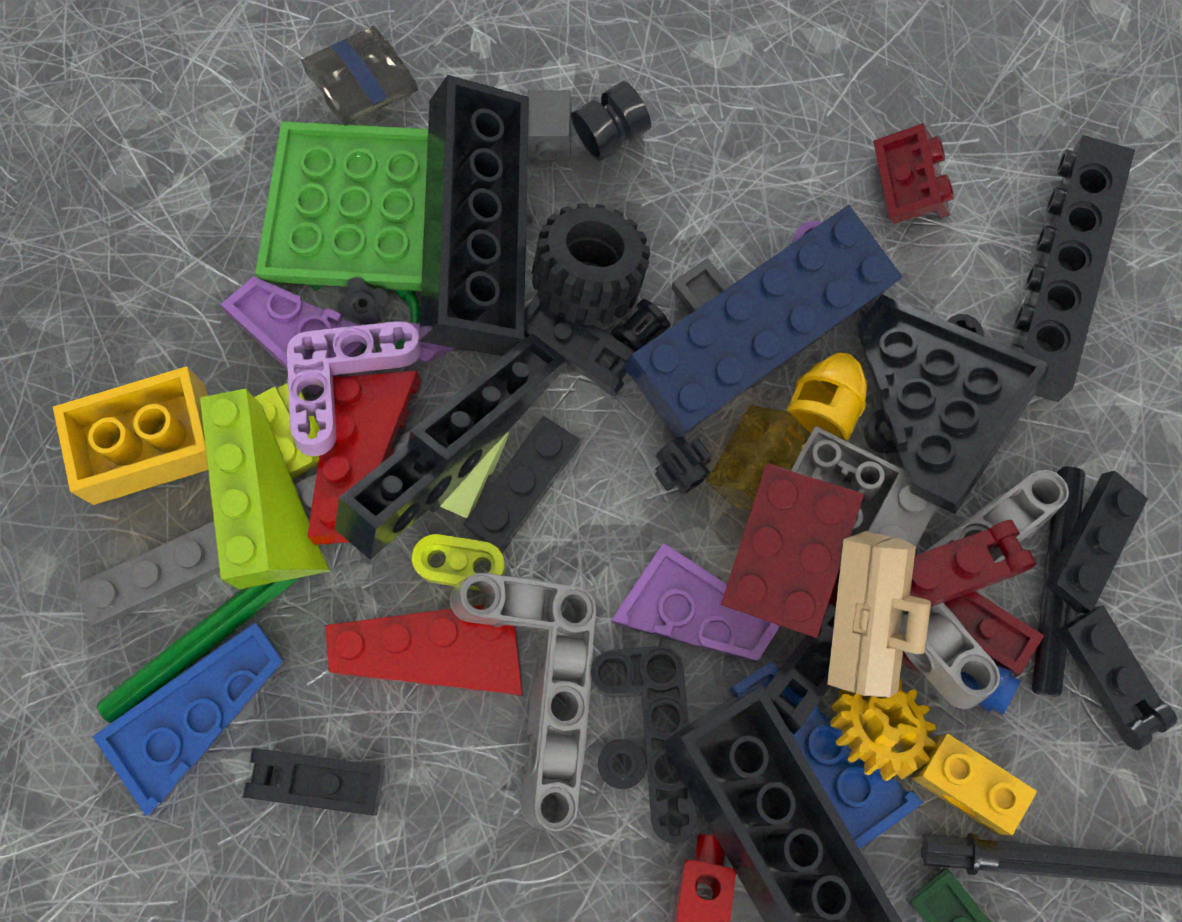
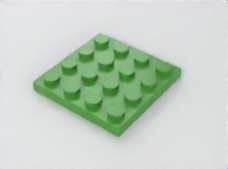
M281 121L255 271L256 277L270 283L347 287V283L351 278L361 277L364 279L365 284L377 288L421 291L428 129Z

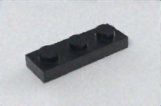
M543 415L464 522L465 528L483 541L495 545L503 553L581 446L580 439Z
M1115 470L1102 473L1044 586L1078 614L1092 612L1148 498Z

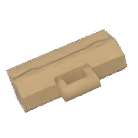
M867 531L843 540L827 685L856 692L864 696L891 697L898 692L903 651L914 654L925 653L931 602L926 599L910 596L915 545L903 539ZM903 610L908 611L906 635L900 633Z

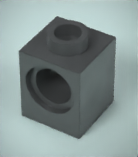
M528 90L529 158H538L543 161L571 158V91Z

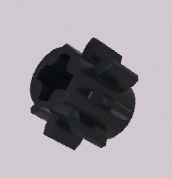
M680 436L669 442L657 453L656 458L661 464L655 468L657 471L655 475L667 491L677 485L683 494L688 493L710 476L711 472L705 465L711 462L709 458L712 455L699 438L689 444L683 436Z

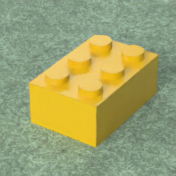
M186 366L53 406L70 492L90 504L96 505L207 471L208 464L200 397L208 396L205 384Z

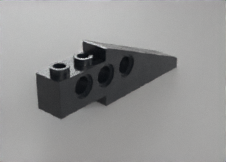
M533 333L410 430L408 442L339 497L335 530L371 560L427 510L434 513L446 501L486 454L560 375L567 359Z

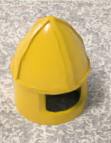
M836 352L825 360L811 366L804 375L800 376L796 382L793 397L783 416V422L788 431L806 443L813 429L817 426L848 442L858 418L866 407L867 382L861 364L851 354Z

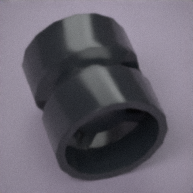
M621 81L602 93L601 103L591 100L571 113L572 123L577 135L588 152L598 161H602L621 149L622 139L633 141L649 131L652 125L650 115L641 97L625 81Z

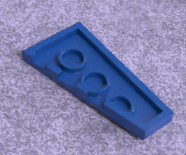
M259 622L253 623L92 736L146 817L156 810L285 662V659Z
M771 661L731 687L729 692L732 696H735L739 692L762 685L765 689L780 669ZM787 686L781 693L795 705L802 699ZM817 705L801 728L792 736L858 848L861 849L924 802L911 790L907 791L893 777L888 781L883 780L880 769L875 770L870 775L865 774V762L860 758L850 763L847 760L849 753L852 751L848 745L837 746L835 742L843 735L842 731L830 726L831 720L818 709Z

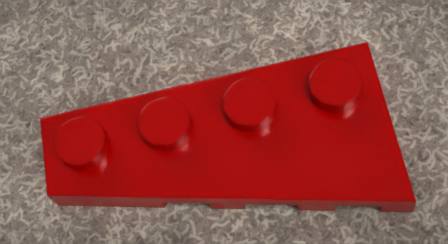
M417 371L333 377L337 436L336 443L332 449L323 455H319L307 535L314 545L350 543L335 530L339 497L394 453L392 448L398 429L403 428L409 414L407 406L412 393L417 394L421 383Z
M485 604L475 605L472 607L478 610H482ZM452 609L325 625L328 671L332 674L453 687L480 692H495L524 697L516 626L503 625L494 628L493 625L466 622L459 619Z

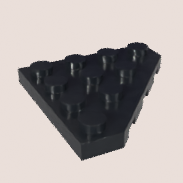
M881 294L859 323L858 336L910 492L956 514L1047 377L1050 364Z

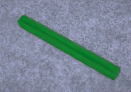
M298 578L241 589L99 701L96 706L99 714L108 723L114 722L165 686L296 582Z

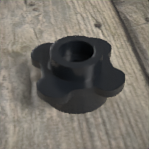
M361 277L351 278L347 283L348 292L345 298L337 304L338 312L343 317L351 316L359 320L361 324H377L379 322L378 313L381 307L388 303V293L383 288L365 284L364 279ZM365 299L367 301V305L364 307L359 304V300Z

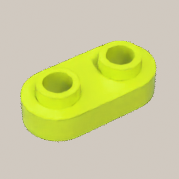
M432 534L422 538L415 545L412 552L414 569L424 580L431 583L455 587L459 582L476 574L475 567L480 561L491 563L489 574L505 576L506 572L505 559L500 550L495 545L484 541ZM438 553L444 554L446 556L445 563L439 568L431 567L430 560L432 556ZM469 586L468 588L472 590L482 591L475 586Z

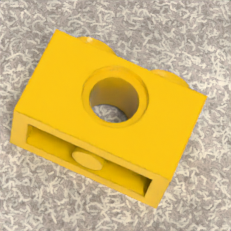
M950 734L935 736L932 740L936 743V747L927 754L930 760L914 771L910 779L994 834L1013 835L1037 791Z

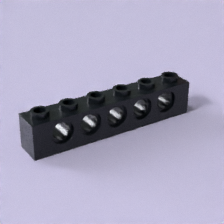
M1082 135L1072 151L1066 149L1061 157L1057 175L1063 178L1060 188H1054L1047 205L1046 212L1052 214L1050 225L1043 227L1037 241L1036 251L1042 252L1039 265L1034 264L1029 272L1025 289L1031 291L1028 304H1022L1015 320L1014 329L1020 330L1017 344L1012 343L1010 345V348L1050 364L1048 375L1035 393V396L1059 402L1074 387L1135 149ZM1081 186L1087 187L1092 193L1087 192ZM1070 223L1078 225L1082 231L1074 229ZM1059 261L1069 264L1073 271L1062 267ZM1048 300L1058 302L1063 311L1054 309ZM1037 339L1047 341L1051 345L1053 352L1042 349Z

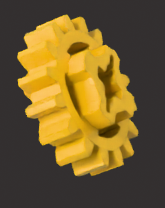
M901 679L899 680L898 692L891 697L864 696L856 692L840 689L838 692L840 696L831 703V708L838 714L830 721V726L840 729L843 734L835 741L837 746L848 745L852 750L847 759L850 763L860 758L865 762V774L870 775L875 770L880 769V774L885 781L890 780L896 774L901 780L905 779L930 760L927 754L936 747V743L927 737L936 730V725L925 721L923 717L930 711L927 705L918 706L914 700L918 694L915 689L910 690L908 693L901 690Z

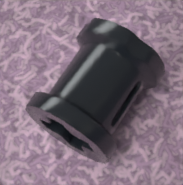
M642 299L637 304L638 310L622 326L616 325L611 330L615 339L635 352L649 343L660 331L665 332L670 328V322L666 315L654 303L646 299ZM643 324H646V326L639 333H636V331Z

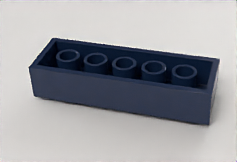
M847 205L634 352L624 368L674 437L678 438L688 433L785 362L792 359L886 292L903 276L851 206Z

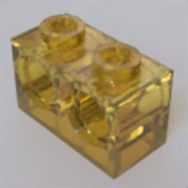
M750 405L706 483L732 506L752 510L766 463L791 470L811 433L789 411Z

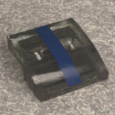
M375 26L301 59L305 73L323 92L327 106L345 126L418 91L417 83L406 65Z

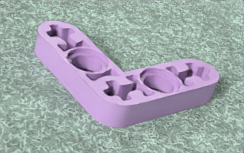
M396 321L313 330L298 333L290 340L287 346L290 430L295 445L301 453L308 456L323 455L331 450L336 443L333 375L401 368L413 364L417 361L421 352L419 335L413 325L407 322ZM402 339L405 341L403 349H395L396 340ZM375 341H380L381 352L376 353ZM352 342H361L367 346L365 352L360 356L349 357L343 353L345 346ZM333 346L336 357H329L328 347ZM314 349L313 358L304 359L306 350ZM309 385H318L324 389L323 394L313 401H305L299 397L301 390ZM308 416H316L320 429L317 433V438L309 439L307 436L311 431Z

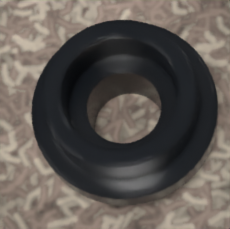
M626 739L614 740L602 749L598 758V770L602 779L609 786L617 789H628L637 785L643 778L646 771V757L636 743ZM620 754L627 755L632 762L631 769L624 774L617 773L613 769V760Z

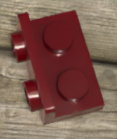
M922 123L873 141L889 219L893 224L933 211H937L941 218L950 216L948 201L954 200V192L948 174H941L939 162L945 161L946 157L939 135L932 137L925 124Z

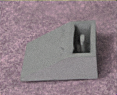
M817 426L813 429L791 471L864 494L851 536L867 531L903 539L917 546L937 505L910 492L903 469Z

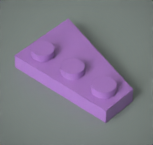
M254 276L220 304L224 313L286 370H288L287 346L290 340L298 333L359 326L343 319L340 313L328 308L322 310L302 301L300 296ZM352 342L345 346L343 353L349 357H356L367 346L361 342ZM333 346L328 347L329 357H336ZM306 350L304 359H312L315 350ZM318 385L306 386L314 395L322 389Z
M665 543L661 545L611 619V623L754 663H757L780 625L722 606L721 602L727 584Z

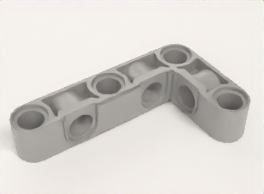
M1038 470L1007 493H1003L927 551L988 530L1000 522L1011 519L1020 532L1017 536L1019 543L1025 538L1030 539L1067 501L1069 495L1068 485L1056 472ZM1033 494L1040 496L1045 503L1038 501ZM998 546L989 549L995 563L1003 560L1004 556ZM944 603L932 606L930 608L925 653L914 654L904 652L911 663L924 674L947 702L960 709H971L996 690L1000 681L999 669L991 657L966 631L962 623ZM904 610L902 612L900 633L906 635L908 614ZM965 672L973 676L977 681L978 690L967 687L962 681L960 673Z
M476 573L459 582L452 589L450 607L453 613L459 619L466 622L493 625L494 628L503 625L532 628L533 633H537V638L540 639L537 675L532 678L527 735L531 736L527 774H522L524 781L521 810L525 821L532 827L548 831H562L573 823L578 811L592 678L591 667L593 663V640L596 618L595 601L588 591L576 586L549 583L528 577ZM469 586L478 587L483 591L486 602L482 610L475 609L469 604L466 594ZM564 599L570 601L576 610L575 620L572 623L564 619L561 614L560 606ZM556 694L565 700L567 706L566 714L561 720H558L551 711V702ZM552 794L557 801V811L554 817L547 821L542 816L541 803L546 795Z

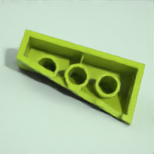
M246 388L200 397L221 580L237 589H244L330 572L329 565L319 545H314L307 536L310 520L307 518L298 497L299 493L284 463L282 452L263 406Z

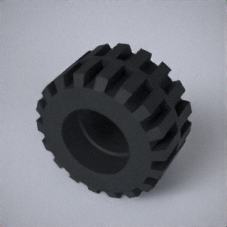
M587 203L577 204L576 209L570 206L561 208L559 215L553 213L547 218L546 225H542L539 233L532 268L533 288L539 290L537 296L542 303H550V311L556 315L560 312L565 314V320L575 322V319L584 320V325H594L595 320H600L602 324L612 322L613 316L619 319L627 314L628 308H633L649 265L650 247L646 245L647 238L644 232L636 231L638 224L632 219H624V213L616 209L613 212L606 210L605 205L596 204V207H589ZM579 261L592 262L601 267L588 266Z

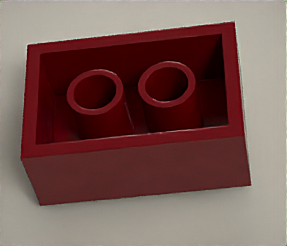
M766 463L721 605L817 638L840 571L843 540L852 535L864 494Z

